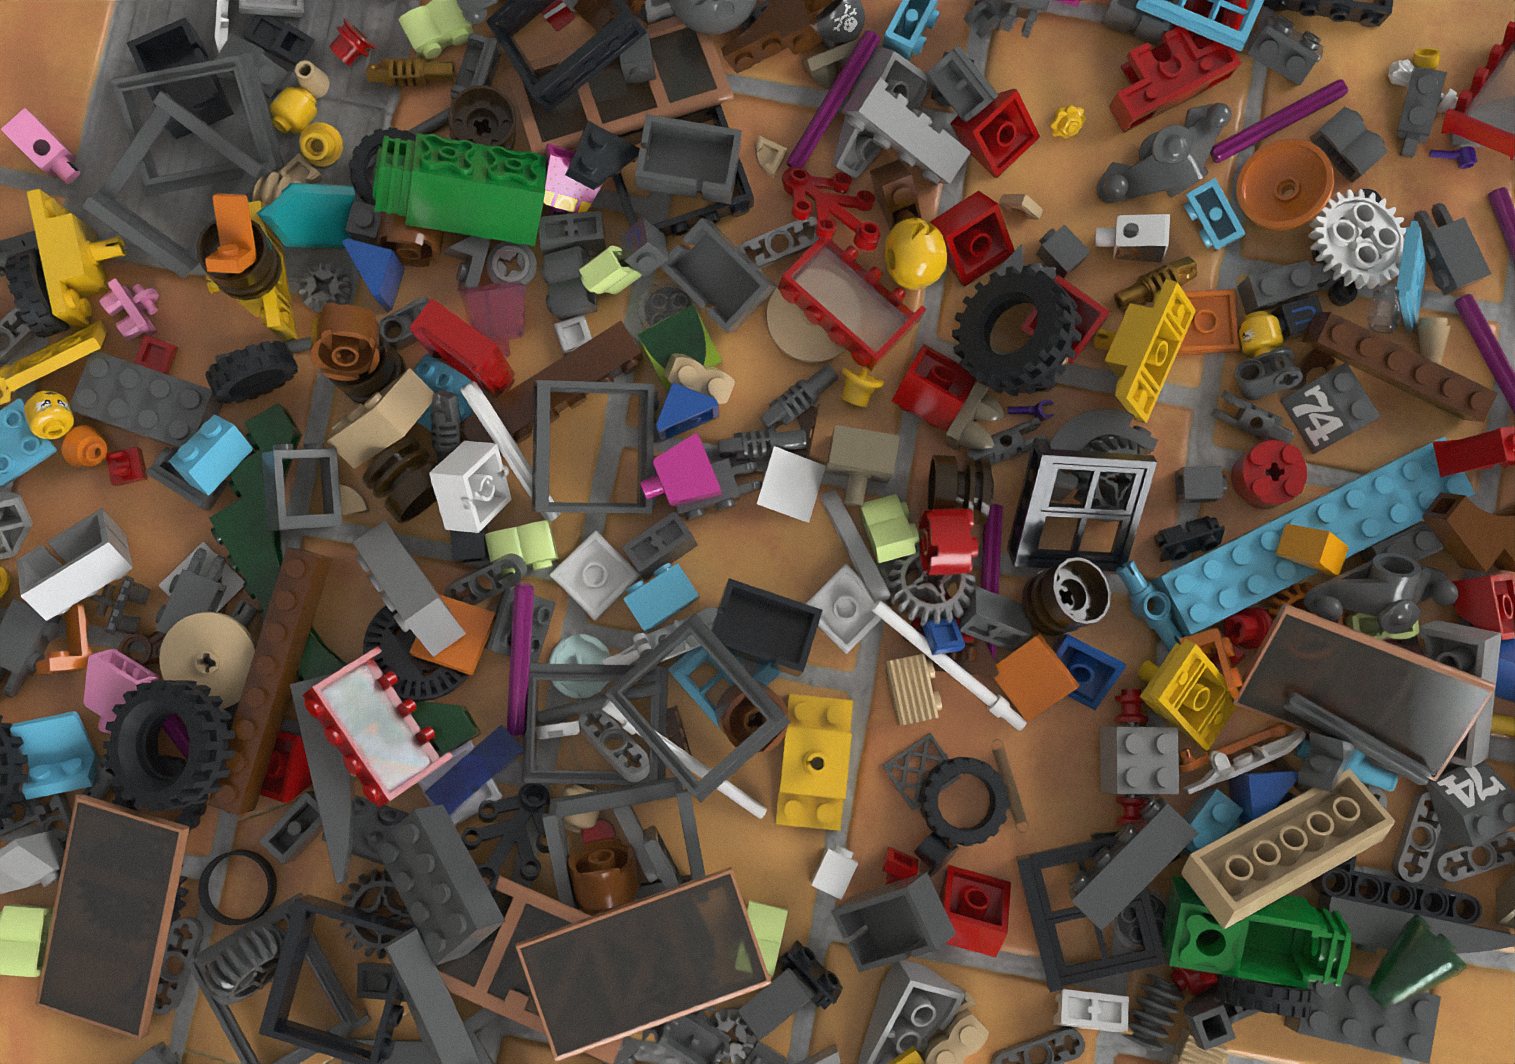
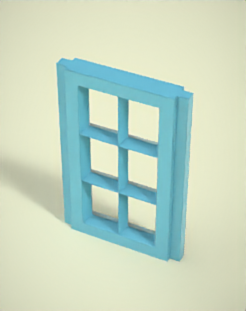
M1139 0L1135 8L1241 52L1264 0H1251L1247 10L1224 0H1207L1214 3L1208 18L1185 9L1184 5L1187 0H1179L1177 5L1165 0ZM1220 6L1244 16L1238 31L1214 21Z
M1411 221L1410 227H1406L1396 287L1406 333H1413L1414 327L1418 325L1427 269L1421 227H1419L1418 221Z
M702 646L689 650L668 671L719 728L715 716L716 707L704 693L722 677H725L731 685L735 683ZM735 657L738 662L743 660L742 658ZM708 658L719 672L699 689L688 675ZM768 661L764 666L758 664L761 668L751 676L755 681L768 685L782 672L770 668L772 661Z

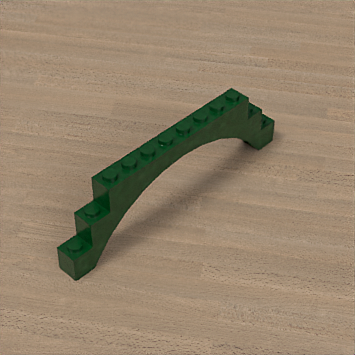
M279 403L245 422L249 430L246 437L252 447L259 451L241 461L229 474L232 480L228 481L235 495L238 498L241 496L243 498L209 517L214 526L211 528L212 535L220 545L224 544L230 554L227 556L228 562L236 572L240 571L246 582L243 583L244 589L253 600L257 599L261 605L262 610L259 613L263 621L269 608L284 556L282 552L281 530L267 531L261 453L273 451V445L293 444V449L297 450L303 436L288 410ZM293 459L282 460L284 488L286 476ZM313 626L311 627L297 672V678L300 681L328 674L332 675L348 665L325 644ZM356 671L340 681L345 695V701L340 702L342 713L349 714L353 733H350L352 738L377 723L379 727L376 728V732L385 745L390 744L391 747H399L408 741L365 676ZM414 701L417 709L410 714L421 730L427 726L434 730L435 737L429 742L436 752L439 750L442 754L452 752L481 734L466 706Z

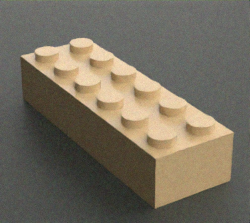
M1348 769L1341 774L1332 792L1313 788L1190 854L1181 874L1221 927L1226 929L1383 841L1396 821L1351 769Z

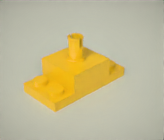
M41 189L27 191L52 314L80 330L91 325L89 317L92 316V308L85 297L109 292L103 260L125 256L127 250L121 248L126 247L124 240L120 235L99 241L96 231L70 213L67 208L61 206L54 198L48 196Z
M261 200L248 202L251 219L260 225L281 257L282 271L278 283L269 293L258 299L246 301L236 299V301L255 317L261 316L263 325L267 326L273 334H276L284 342L298 339L282 242L258 216L257 212L265 206ZM206 274V280L211 281L207 283L209 292L211 294L223 292Z
M1166 279L1161 290L1155 295L1153 308L1129 303L1117 333L1100 329L1097 334L1103 337L1095 336L1094 339L1096 349L1108 351L1104 361L1119 378L1115 389L1116 398L1129 413L1134 415L1135 421L1143 423L1148 422L1196 312L1178 282Z
M1185 639L1182 644L1176 643L1160 667L1148 660L1139 668L1138 677L1143 681L1149 682L1140 695L1144 702L1164 723L1171 727H1178V730L1184 733L1198 748L1208 752L1238 707L1232 703V695L1228 691L1224 676L1199 646L1188 639Z
M788 694L787 718L791 723L788 725L784 736L775 824L841 831L843 801L846 799L852 739L850 730L853 700Z

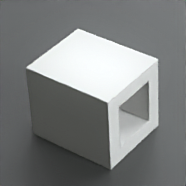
M837 844L834 850L826 846L810 881L811 885L842 900L858 865V862L852 859L854 853Z

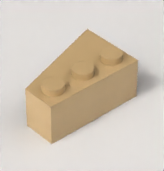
M409 368L382 391L373 394L364 405L360 403L348 416L343 415L331 427L334 433L326 442L333 449L337 448V453L355 469L404 437L431 405L434 392Z

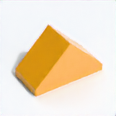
M1285 524L1275 555L1337 577L1340 575L1349 546L1330 531Z

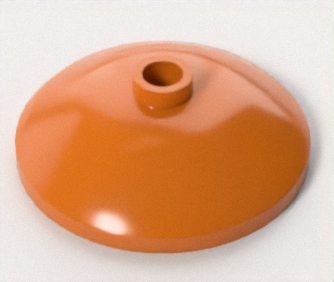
M1283 139L1272 142L1256 151L1242 167L1236 184L1237 201L1246 217L1261 227L1272 230H1285L1300 226L1320 213L1329 201L1334 187L1333 167L1325 152L1311 142L1301 139ZM1287 190H1294L1292 195L1284 196Z

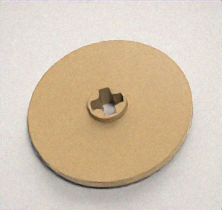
M806 270L796 282L857 335L861 322V310L858 299L851 287L840 277L822 270ZM778 287L773 291L767 306V326L773 341L785 354L798 361L821 363L832 360L846 351L842 345L838 346L833 343L821 326L811 323L805 317L804 311L795 303L787 302L782 297Z
M218 612L195 613L178 621L166 634L159 656L161 674L164 680L197 681L196 685L210 687L211 690L208 696H220L223 700L220 707L225 709L240 701L256 650V644L248 630L232 617ZM209 654L210 659L216 661V665L210 667V669L209 663L203 662V658Z

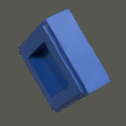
M953 617L950 623L943 618L940 619V624H935L933 620H930L922 626L932 655L962 651L965 647L955 617Z

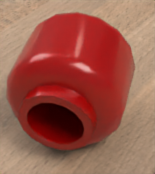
M1172 966L1173 973L1170 974V978L1180 992L1186 990L1192 996H1199L1218 983V974Z

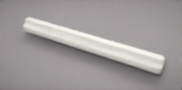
M475 381L468 383L461 389L463 396L494 443L498 444L501 454L532 499V467ZM549 495V502H554ZM540 512L544 519L549 521L556 519L561 514L560 512Z

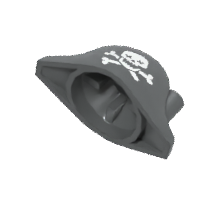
M836 0L826 6L815 17L823 45L830 49L836 42H848L859 35L865 22V11L861 0Z

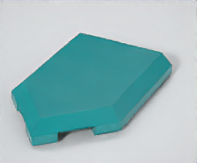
M290 183L281 191L282 194L269 206L266 204L257 212L258 216L286 247L345 248L342 241L347 238L350 239L345 229L353 201H355V191L353 186Z

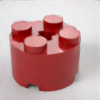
M1278 440L1265 441L1245 451L1235 462L1231 473L1234 491L1248 502V505L1258 509H1269L1291 501L1303 492L1307 480V467L1300 449L1295 445ZM1266 470L1268 471V473H1271L1272 476L1266 475Z
M972 509L922 510L919 529H924L922 539H919V554L922 569L927 571L926 575L971 573L972 557L978 556V540L976 537H971V528L974 521Z

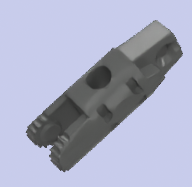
M1226 390L1223 391L1221 397L1224 401L1240 407L1236 416L1233 417L1226 411L1216 408L1210 414L1264 442L1274 438L1289 444L1294 436L1291 430L1280 425L1283 418L1263 410ZM1258 417V421L1251 425L1252 418Z
M1037 417L992 435L994 447L967 450L966 458L973 457L975 466H977L979 458H989L992 466L1019 454L1031 451L1034 438L1047 439V441L1048 438L1046 435H1040L1023 441L1021 435L1034 431L1041 425ZM1005 443V444H1008L1009 446H1008V447H1005V446H1003V445H1001V444Z

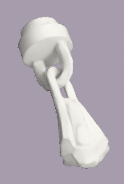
M1409 59L1393 62L1389 67L1388 73L1390 82L1408 88L1414 68L1413 64ZM1449 88L1444 94L1441 93L1437 107L1438 113H1446L1449 108L1453 110L1456 107L1458 99L1456 91Z

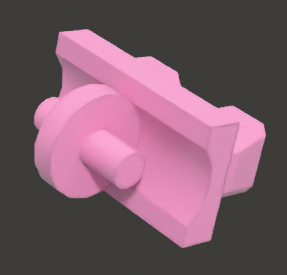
M116 278L107 283L111 290L99 302L111 316L116 315L123 309L127 311L129 315L116 323L117 328L125 338L131 340L143 333L151 337L158 332L143 310L146 309L150 315L158 311L154 303L159 299V294L155 289L144 290L140 284H137L132 288L136 294L133 296L126 285H121Z

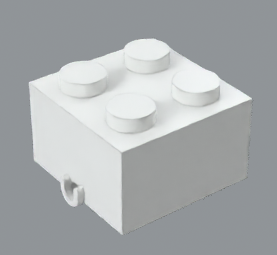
M464 441L429 472L445 530L479 533L512 500L506 479L509 469L502 464L497 443Z

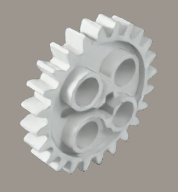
M1348 189L1343 195L1337 192L1330 198L1321 212L1309 223V226L1314 230L1308 234V237L1316 240L1310 249L1319 250L1320 252L1315 260H1324L1327 263L1323 271L1326 272L1330 269L1335 271L1333 280L1342 276L1344 277L1345 286L1355 281L1357 289H1361L1364 285L1372 289L1378 284L1383 286L1399 274L1405 239L1403 236L1405 235L1406 228H1400L1399 225L1403 222V217L1395 218L1393 216L1397 209L1396 207L1385 208L1386 199L1384 198L1379 203L1376 202L1375 193L1373 192L1365 198L1362 189L1355 195L1351 189Z

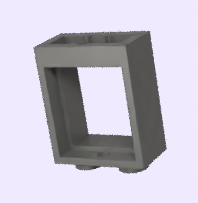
M324 443L304 444V450H294L293 444L273 445V451L261 453L267 531L342 526L337 448L325 449ZM320 458L324 514L286 516L282 460Z

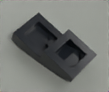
M255 15L243 35L245 40L293 65H297L300 61L304 60L315 42L314 38L287 22L284 25L270 15Z

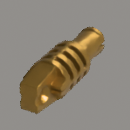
M422 57L382 58V63L369 64L366 69L368 82H384L386 87L424 86L428 84V81H455L456 78L454 61L427 62Z
M1188 256L1171 263H1166L1162 267H1158L1154 271L1140 276L1132 286L1114 293L1115 305L1123 312L1127 310L1129 303L1153 302L1156 293L1161 290L1165 279L1176 281L1181 287L1197 276L1196 262Z

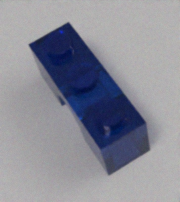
M501 724L429 787L425 793L435 805L443 804L451 818L475 796L479 789L498 773L503 772L525 750Z

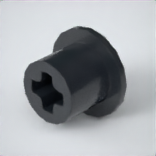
M932 832L921 842L914 853L930 868L928 875L932 877L954 856L959 847L954 845L950 848L935 832Z

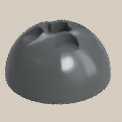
M668 0L674 14L685 26L698 33L707 35L724 34L738 28L751 15L757 0Z

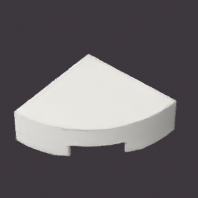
M579 721L536 727V735L540 740L577 735L580 732Z

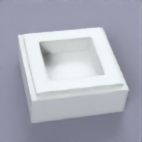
M584 315L554 324L564 356L592 339Z

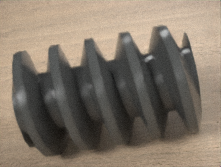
M1147 973V976L1154 984H1142L1141 988L1149 996L1148 998L1137 997L1136 1000L1141 1004L1143 1010L1132 1009L1131 1013L1138 1019V1022H1128V1028L1133 1032L1132 1035H1121L1150 1050L1162 1051L1164 1046L1157 1038L1169 1037V1033L1162 1025H1174V1021L1167 1013H1179L1180 1011L1172 1001H1184L1185 997L1178 990L1177 986Z

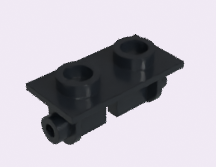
M1205 516L1186 522L1185 526L1189 532L1188 534L1184 533L1181 525L1160 530L1157 535H1154L1156 546L1158 548L1162 547L1160 562L1170 559L1177 561L1185 558L1189 553L1199 550L1210 551L1221 544L1225 527H1219L1216 517L1210 518Z
M797 940L789 953L786 952L779 958L778 962L782 965L780 969L784 972L788 968L791 970L796 968L818 993L811 1001L816 1007L821 1006L825 1010L831 1003L835 1004L843 987L840 985L837 976L831 971L826 970L817 961L813 951L803 946Z

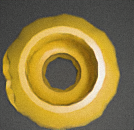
M909 218L896 224L886 236L884 261L891 278L899 286L905 289H924L934 284L945 271L947 264L946 245L941 232L930 222L921 218Z

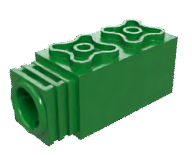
M417 133L416 141H404L401 138L392 139L389 136H384L383 146L378 148L372 197L376 200L375 212L384 211L386 214L396 213L398 216L406 217L405 225L477 236L483 239L508 241L519 245L535 246L545 197L546 156L538 155L531 151L520 152L505 149L501 146L475 144L468 140L458 141L441 138L435 134L424 135Z
M1176 876L1171 878L1161 931V941L1169 966L1308 989L1309 982L1316 983L1317 980H1320L1322 984L1328 985L1331 982L1334 986H1341L1342 977L1347 969L1350 958L1352 933L1338 910H1333L1332 912H1328L1326 908L1316 910L1315 907L1309 905L1304 897L1285 895L1228 928L1223 929L1185 878Z

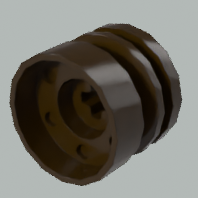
M478 85L462 90L452 100L448 111L450 139L458 141L468 140L475 144L501 146L505 149L513 150L516 137V114L510 99L504 93L487 85Z
M215 219L202 230L196 245L197 259L204 271L219 289L231 298L246 301L258 299L269 293L279 281L282 271L281 257L260 225L252 219L257 261L239 274L207 272L205 258L216 252L220 246Z
M379 333V363L373 372L368 374L367 371L359 374V379L352 381L329 379L355 404L359 405L361 403L364 405L373 394L382 391L403 374L407 368L404 359Z
M413 437L405 438L384 451L368 467L362 477V482L367 488L373 489V495L376 498L380 499L388 496L384 507L401 524L417 517L437 501L429 472L438 464L432 462L425 465L429 453L424 449H420V443Z
M933 455L928 479L927 510L948 508L972 509L975 524L985 525L994 494V480L990 459L979 458L975 472L973 457H967L962 471H958L955 456Z
M1080 557L1066 559L1051 568L1036 573L1027 580L1022 593L1024 612L1032 626L1042 634L1052 637L1069 634L1079 628L1097 623L1106 615L1111 601L1110 587L1101 569L1090 560Z

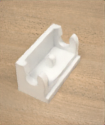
M1066 989L1061 990V993L1056 995L1055 1002H1058V1013L1054 1015L1053 1025L1110 1032L1128 1031V996Z

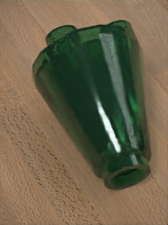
M1415 914L1404 924L1370 978L1371 984L1365 988L1369 995L1385 1010L1391 1005L1395 1007L1457 976L1467 967L1464 961L1453 952L1456 950L1453 943L1441 933L1435 936L1430 932L1431 927L1418 914Z

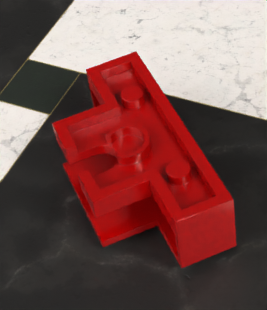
M1178 26L1164 33L1161 38L1163 44L1150 50L1151 46L1147 42L1129 51L1126 56L1128 62L1120 67L1131 86L1117 92L1109 105L1123 133L1231 78L1242 64L1234 49L1219 42H1214L1199 50L1187 29Z

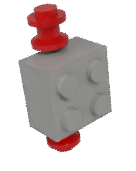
M1121 689V696H1115V701L1121 703V714L1115 717V722H1128L1125 723V727L1100 726L1101 792L1126 794V796H1129L1116 797V802L1123 805V815L1116 818V824H1123V826L1128 822L1133 825L1142 816L1139 813L1140 809L1149 801L1148 797L1136 796H1140V794H1179L1178 727H1139V724H1135V722H1148V717L1141 714V704L1145 703L1140 697L1141 689Z

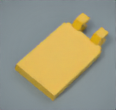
M99 320L13 362L12 365L0 367V405L10 402L12 393L16 389L100 349L108 331L102 321Z

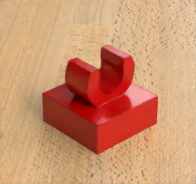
M133 447L106 454L111 485L120 486L147 480L141 448Z
M888 847L882 866V871L887 873L885 885L917 875L919 859Z

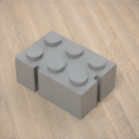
M103 508L48 540L49 545L67 562L64 566L43 544L17 559L20 596L46 621L56 615L64 614L75 603L85 597L95 595L100 588L113 580L121 579L129 570L133 569L131 555L128 551L127 535Z

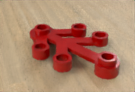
M790 168L783 173V188L789 195L793 196L791 214L795 219L807 220L809 218L812 205L806 200L807 195L815 201L817 219L815 233L818 237L829 239L833 236L836 224L830 219V213L855 232L853 242L857 248L863 251H873L877 248L881 238L879 227L873 222L862 223L843 208L848 207L857 208L865 212L870 211L875 201V196L871 192L861 190L856 196L841 195L849 191L852 181L848 174L842 172L836 173L833 178L811 176L802 168ZM819 189L834 190L840 194L823 193Z

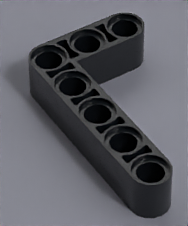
M1356 856L1311 880V884L1317 892L1328 896L1460 924H1473L1480 919L1482 914V906L1479 900L1469 894L1354 871ZM1333 873L1336 877V883L1331 889H1328L1326 879L1329 874ZM1363 880H1366L1368 884L1367 892L1361 896L1359 893V884ZM1395 887H1398L1400 896L1397 901L1393 902L1391 892ZM1427 894H1430L1432 902L1426 909L1424 898ZM1460 900H1462L1464 904L1463 912L1460 915H1458L1456 912L1457 903Z

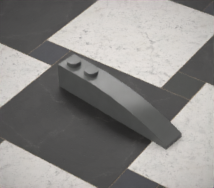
M328 674L290 684L335 881L341 885L347 883L353 848L355 820L354 775L345 767L343 763L344 757L337 746L331 745L326 739L324 727L318 718H314L307 711L304 704L305 699L302 696L312 686L331 675ZM339 682L324 691L323 695L348 732L353 733L349 714L342 713L340 702L345 701L342 684Z
M1319 893L1317 910L1321 908H1326L1328 912L1338 910L1344 921L1348 924L1349 930L1352 933L1351 942L1357 943L1356 949L1377 953V948L1421 954H1462L1493 951L1515 946V934L1378 907Z
M413 927L386 943L384 948L431 1063L480 1064L454 1002L418 930Z

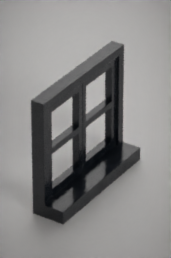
M1034 438L1007 545V551L1014 567L1051 568L1066 559L1080 557L1090 560L1101 571L1115 572L1117 568H1123L1122 565L1129 560L1156 469L1157 460L1154 455L1051 449L1047 439ZM1058 469L1091 471L1082 505L1050 503ZM1101 471L1133 473L1124 507L1091 505ZM1046 516L1079 518L1070 550L1038 549ZM1087 519L1120 520L1111 552L1079 551Z
M1115 835L1016 857L1050 993L1063 990L1062 986L1167 964L1146 886L1125 907L1135 908L1145 949L1108 957L1102 931L1093 923L1102 958L1065 966L1055 924L1087 916L1077 906L1051 911L1041 869L1077 861L1079 870L1083 869L1087 872L1084 860L1093 858L1104 846L1110 849L1118 840Z

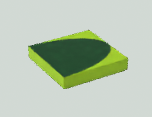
M690 305L637 333L666 391L670 390L672 384L663 376L671 354L687 355L702 366H715L722 362L694 305Z

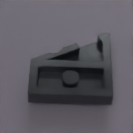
M588 121L565 176L595 190L604 184L609 177H614L620 173L625 166L631 162H636L640 148Z

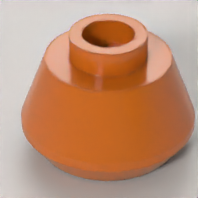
M80 425L74 427L66 434L62 442L61 451L64 459L70 465L80 468L98 465L104 460L107 454V445L102 433L97 428L91 425Z

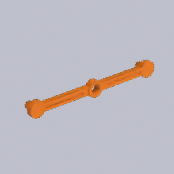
M1366 675L1354 679L1358 686L1355 692L1320 707L1331 713L1334 708L1338 710L1362 699L1369 698L1380 693L1377 684H1369ZM1279 722L1213 751H1219L1227 756L1265 739L1289 733L1294 727ZM1189 748L1178 752L1182 759L1179 764L1180 774L1193 771L1210 763L1209 754L1211 752L1196 758L1192 757Z

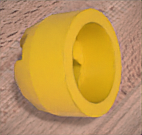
M1434 48L1415 50L1413 57L1414 67L1435 70L1439 64L1441 52Z

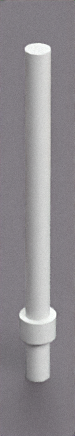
M879 600L873 606L872 611L988 705L987 710L997 718L1002 717L1018 731L1025 727L1027 721L1010 708V703L1000 694H993L945 653L932 655L927 639L882 601Z
M608 699L603 705L602 710L622 723L621 727L630 734L636 733L641 736ZM656 731L688 770L702 779L712 770ZM726 780L717 788L721 793L759 819L765 815L767 811L765 806Z

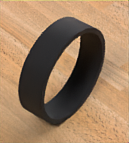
M250 850L227 852L214 858L203 870L198 886L199 899L205 912L215 921L225 925H242L259 918L270 908L277 891V879L271 864L260 854ZM231 855H242L251 858L261 866L267 878L268 892L265 902L256 914L247 919H232L221 914L214 907L209 896L208 884L212 871L220 861Z

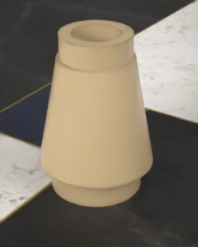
M306 60L300 61L295 67L298 85L310 92L315 99L323 97L330 85L328 76L311 62Z
M1421 318L1420 326H1417L1420 354L1435 363H1442L1451 326H1447L1448 318Z

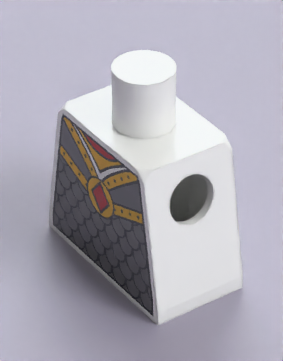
M1170 214L1119 215L1116 219L1115 228L1096 227L1095 246L1113 247V259L1163 263L1169 244Z

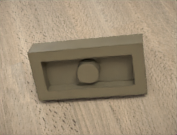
M861 37L801 60L805 72H810L813 79L821 87L830 90L837 78L836 61H839L843 69Z
M976 382L946 433L948 447L958 452L962 446L971 449L994 447L995 444L990 434L981 425L976 423L977 420L995 421L1004 418L1003 409L997 400L989 395L988 386Z

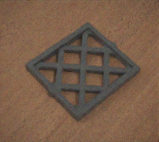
M931 733L882 765L895 784V788L899 790L912 810L921 805L918 799L920 790L923 789V786H921L923 774H930V771L924 770L926 758L937 760L936 766L948 759V755L943 752ZM929 742L933 743L939 751L938 756L927 754ZM924 743L923 753L912 751ZM906 755L904 766L893 764ZM910 755L922 757L920 769L908 767ZM892 768L903 770L901 782L897 781L891 773ZM907 771L919 773L917 785L905 783ZM960 775L949 778L942 785L941 791L960 779ZM904 787L916 789L914 801L909 800L904 792Z

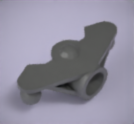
M1215 103L1188 109L1184 127L1170 125L1159 132L1149 135L1142 142L1139 149V162L1133 166L1115 162L1109 165L1096 186L1098 197L1103 202L1115 203L1166 191L1168 196L1172 198L1197 183L1209 173L1204 165L1217 136L1231 119L1230 107L1224 103Z
M1382 553L1361 566L1313 587L1306 594L1304 605L1312 613H1316L1317 616L1332 622L1340 618L1343 609L1377 616L1378 623L1384 631L1397 634L1412 627L1419 619L1422 611L1416 604L1432 597L1434 602L1439 605H1451L1458 598V589L1454 583L1448 581L1447 575L1439 569L1420 565L1410 557L1401 554Z

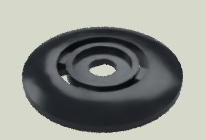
M384 606L374 616L365 633L363 655L377 646L381 649L382 652L373 659L383 674L389 671H393L396 674L398 682L392 687L400 699L407 700L410 698L413 701L437 699L454 691L468 678L469 674L445 666L437 669L440 666L439 664L412 656L410 649L416 638L412 630L409 629L407 632L402 630L398 636L394 635L401 628L393 617L398 613L397 610L391 612L387 606ZM437 669L436 671H434V672L431 673L430 675H428V676H423V673H428V672H431V671Z

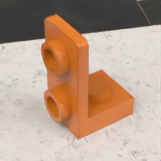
M217 193L212 199L220 246L216 252L205 258L207 272L239 274L257 261L248 198L244 194Z
M84 604L72 605L64 613L68 651L50 652L47 659L36 662L37 675L71 673L87 669L89 655H92V649L87 641L89 616L85 612Z
M1215 628L1179 638L1180 644L1185 639L1196 643L1209 659L1213 657V654L1218 653L1228 691L1233 699L1240 697L1238 687L1243 686V681L1238 667L1232 668L1229 657L1235 656L1229 637L1223 638L1219 629Z

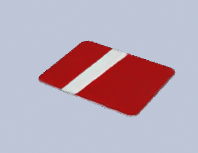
M555 0L541 12L557 32L575 19L574 14L562 0Z

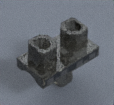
M126 575L117 599L112 598L116 586L110 584L105 585L102 595L95 594L91 596V600L99 602L95 615L105 617L108 606H113L104 632L115 635L116 631L125 634H135L141 618L124 613V608L127 600L145 606L151 589L141 583L134 582L135 578Z

